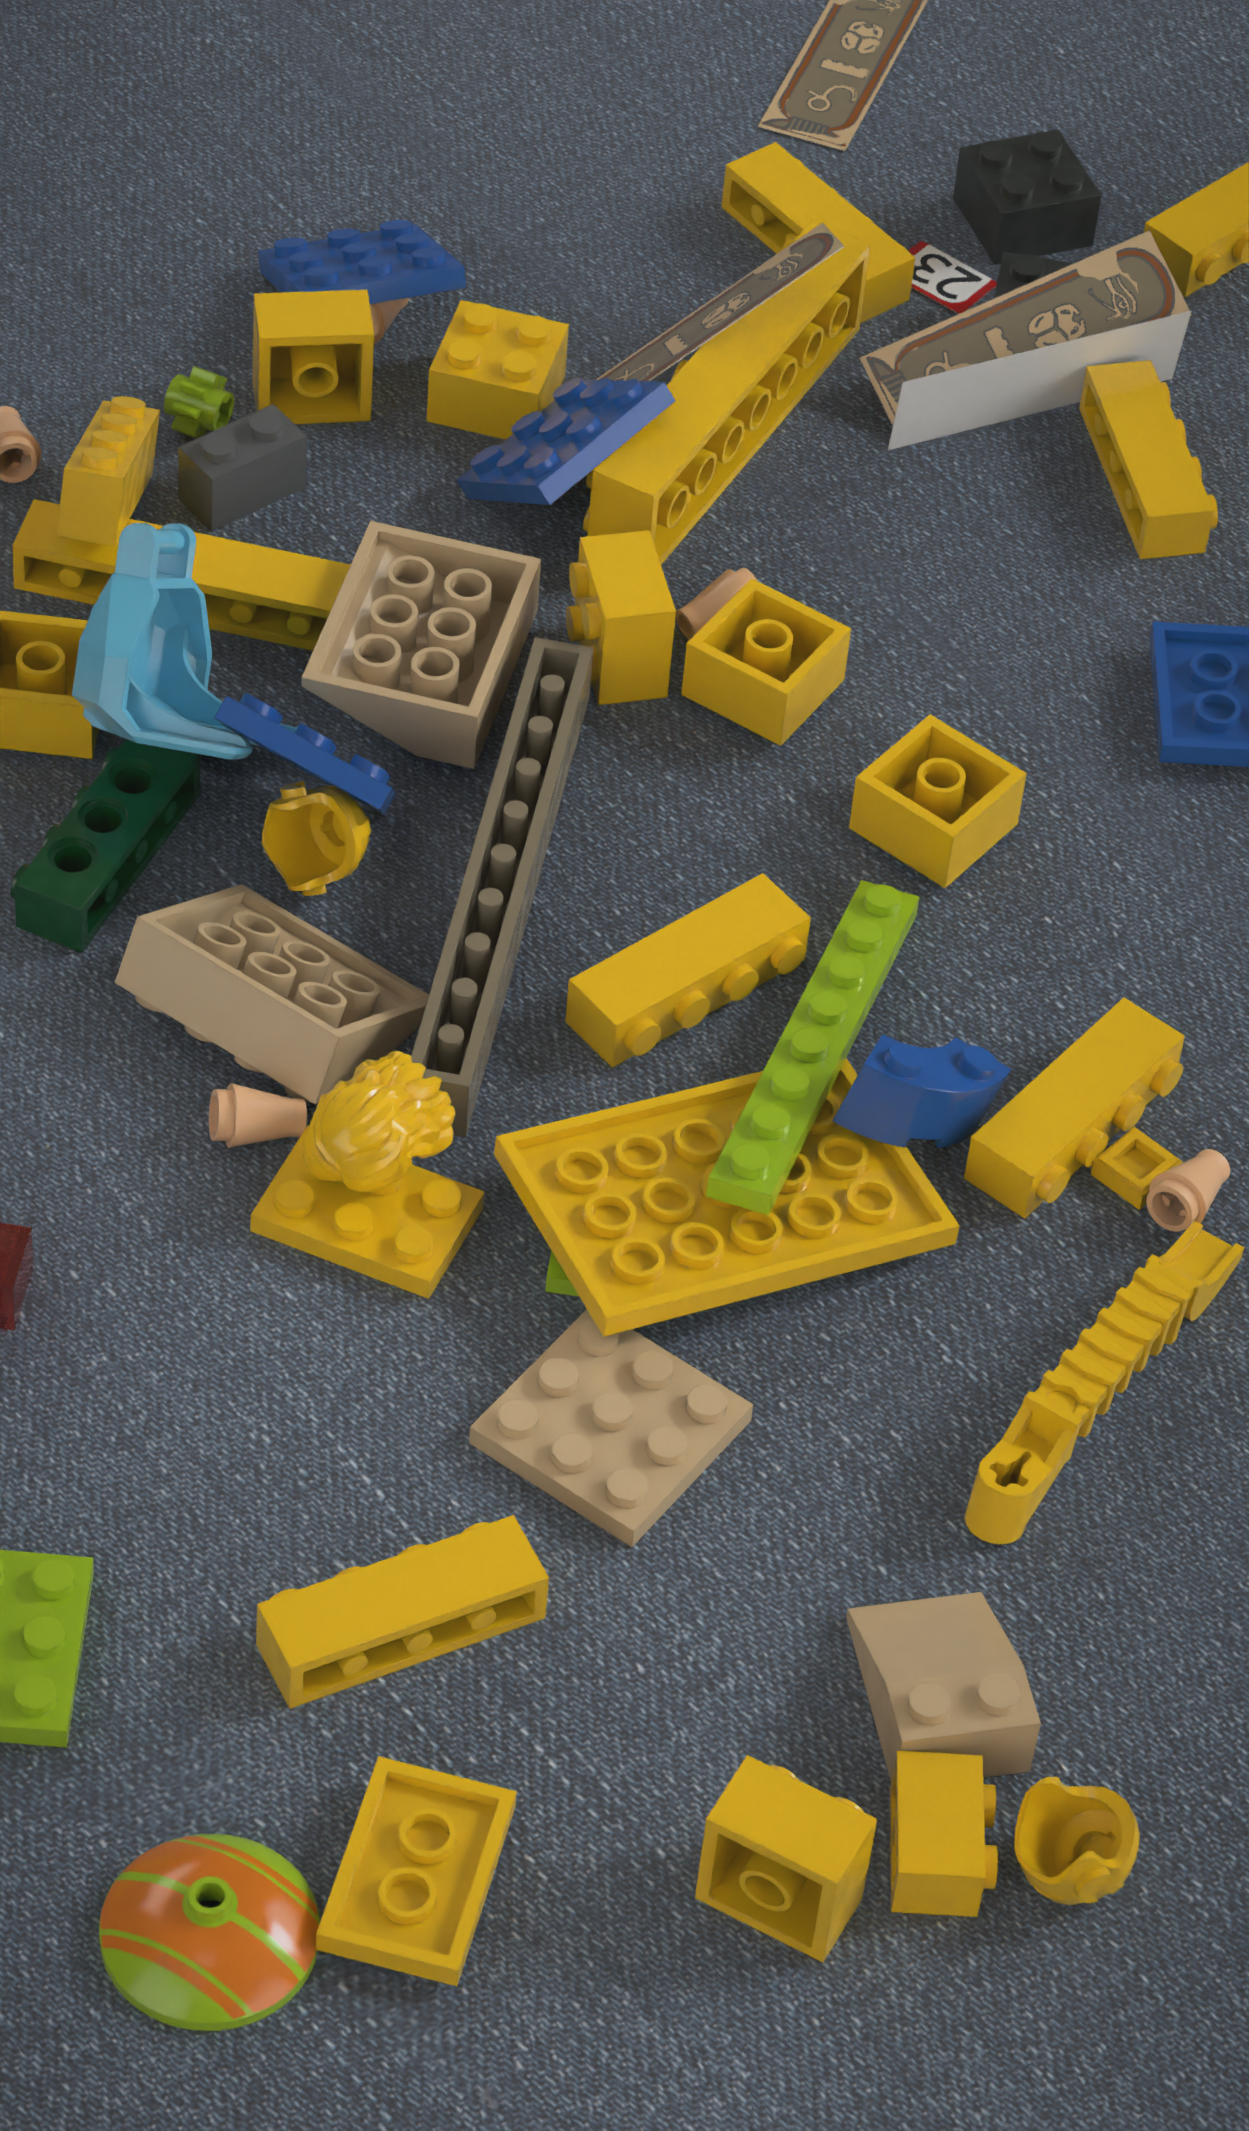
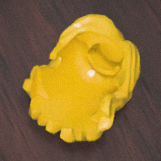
M400 1051L390 1052L379 1060L367 1059L365 1062L363 1061L355 1068L354 1076L350 1080L339 1081L332 1090L321 1095L304 1141V1158L311 1174L323 1181L344 1182L349 1189L357 1192H372L403 1178L412 1164L413 1157L424 1159L444 1151L452 1144L454 1133L452 1123L456 1113L455 1108L450 1105L451 1100L448 1093L439 1090L442 1082L441 1078L437 1076L423 1078L426 1067L421 1063H413L412 1056L403 1054Z

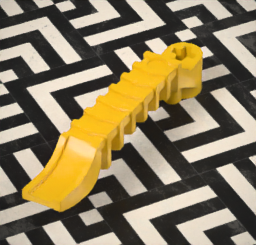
M1194 1220L1165 1254L1160 1257L1152 1254L1146 1261L1144 1268L1138 1267L1133 1274L1131 1283L1126 1288L1121 1287L1116 1292L1112 1305L1108 1309L1103 1307L1098 1312L1096 1322L1091 1329L1085 1328L1080 1333L1077 1345L1072 1350L1066 1349L1062 1353L1059 1365L1055 1370H1048L1043 1375L1040 1387L1035 1392L1029 1391L1024 1396L1023 1403L1003 1438L980 1462L964 1517L966 1526L976 1537L993 1544H1009L1022 1536L1029 1519L1064 1464L1071 1458L1077 1436L1086 1437L1090 1433L1095 1415H1104L1109 1410L1114 1392L1123 1393L1127 1389L1132 1371L1140 1373L1145 1368L1149 1355L1157 1356L1162 1351L1164 1343L1172 1345L1177 1339L1183 1317L1194 1321L1202 1314L1240 1262L1245 1247L1237 1243L1232 1246L1202 1230L1203 1225Z

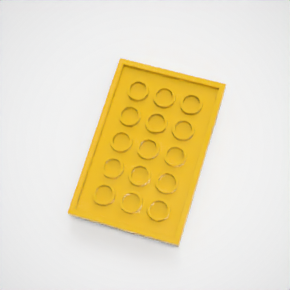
M847 1058L769 1215L706 1197L709 1175L763 1071L498 1135L495 1141V1158L603 1337L956 1244L960 1225L906 1146L900 1147L870 1139L832 1121L858 1076Z

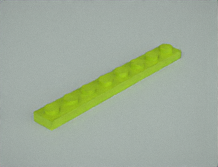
M863 880L860 881L709 1175L706 1197L769 1215L917 916L920 896L899 891L889 885H877Z

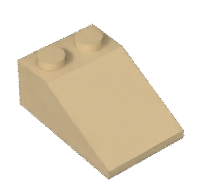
M982 1592L847 1609L846 1619L890 1780H892L897 1751L983 1755V1778L1030 1772L1041 1722L1024 1665Z

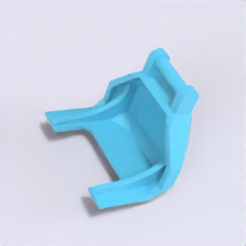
M132 523L126 526L120 534L115 573L111 575L93 606L89 620L80 637L72 696L84 707L83 716L93 727L133 742L230 760L246 758L252 753L250 744H256L247 740L243 734L235 733L224 727L214 718L223 701L207 690L212 661V647L205 595L191 578L196 549L195 534L190 527L180 523L167 524L161 529H155L147 523ZM279 724L293 733L297 729V727Z

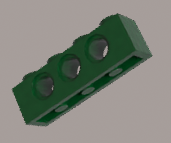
M128 739L123 742L120 748L113 747L107 754L102 770L90 786L84 785L78 791L72 805V810L60 825L54 824L48 830L43 840L42 848L30 864H23L16 872L10 890L11 898L15 899L16 927L82 953L200 796V754L140 744Z

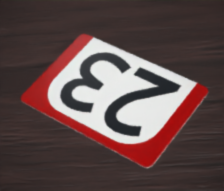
M924 241L918 242L908 250L915 257L911 288L958 314L967 311L996 287L997 282Z

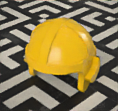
M304 781L284 785L280 788L282 797L269 804L262 831V846L284 878L289 890L301 891L303 896L327 893L325 884L351 875L364 857L371 833L369 818L352 796L335 786L322 785L317 788L306 789Z
M1046 1777L1036 1782L1025 1793L1015 1828L1014 1849L1026 1878L1041 1895L1056 1903L1065 1905L1083 1902L1095 1903L1098 1902V1899L1108 1894L1113 1895L1123 1887L1124 1881L1129 1876L1136 1860L1140 1833L1137 1819L1128 1802L1115 1791L1098 1786L1070 1787L1063 1785L1059 1777Z

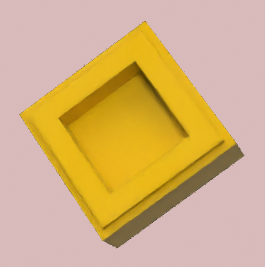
M1133 1127L1093 1160L1090 1175L1140 1210L1147 1204L1146 1200L1152 1180L1159 1174L1182 1164L1183 1161L1136 1127Z

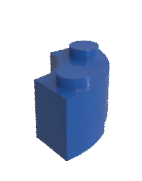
M882 1034L832 1121L857 1134L890 1145L905 1147L909 1139L914 1138L936 1139L934 1144L937 1148L951 1146L965 1140L976 1130L1011 1069L998 1062L986 1049L969 1045L956 1037L945 1046L923 1048L901 1043Z

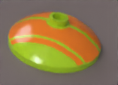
M196 1834L172 1839L155 1846L137 1857L121 1872L104 1900L99 1922V1944L101 1957L111 1981L126 2000L149 2017L174 2027L198 2031H220L238 2028L259 2021L280 2009L297 1994L308 1979L317 1958L316 1933L320 1924V1917L316 1900L308 1883L301 1873L283 1856L269 1847L243 1837L226 1834ZM207 1900L221 1902L219 1906L214 1908H206L199 1903Z

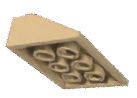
M370 521L301 677V686L416 756L474 769L538 611L541 559Z
M242 884L137 916L115 980L117 985L134 994L135 1000L141 1006L152 1011L164 1012L185 1025V1031L192 1037L201 1041L215 1043L233 1054L235 1061L243 1068L268 1075L284 1085L285 1091L291 1097L305 1099L306 1103L317 1104L321 1095L332 1090L339 1081L350 1080L354 1076L355 1068L363 1061L365 1062L367 1059L379 1060L399 1046L421 1025L429 994Z

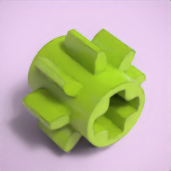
M193 366L190 377L183 374L176 375L171 381L164 398V412L175 417L171 429L193 438H199L206 435L208 430L213 432L226 426L234 408L233 393L223 390L227 378L197 366Z

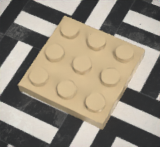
M586 1309L470 1426L469 1444L630 1547H633L749 1424L752 1418L753 1404L633 1329L603 1337Z

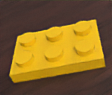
M307 1125L251 1213L250 1231L429 1299L483 1210L485 1191L412 1164L403 1178L372 1192L354 1191L349 1189L344 1182L336 1183L319 1180L311 1174L304 1158V1141L309 1129Z
M378 1756L316 1933V1950L458 1986L513 1817L517 1791Z

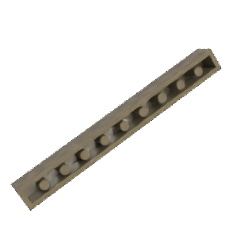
M538 637L534 638L413 1048L412 1062L421 1063L426 1067L423 1078L432 1076L441 1078L442 1082L439 1090L447 1092L450 1097V1105L455 1108L456 1113L452 1123L454 1136L467 1137L588 706L594 647Z

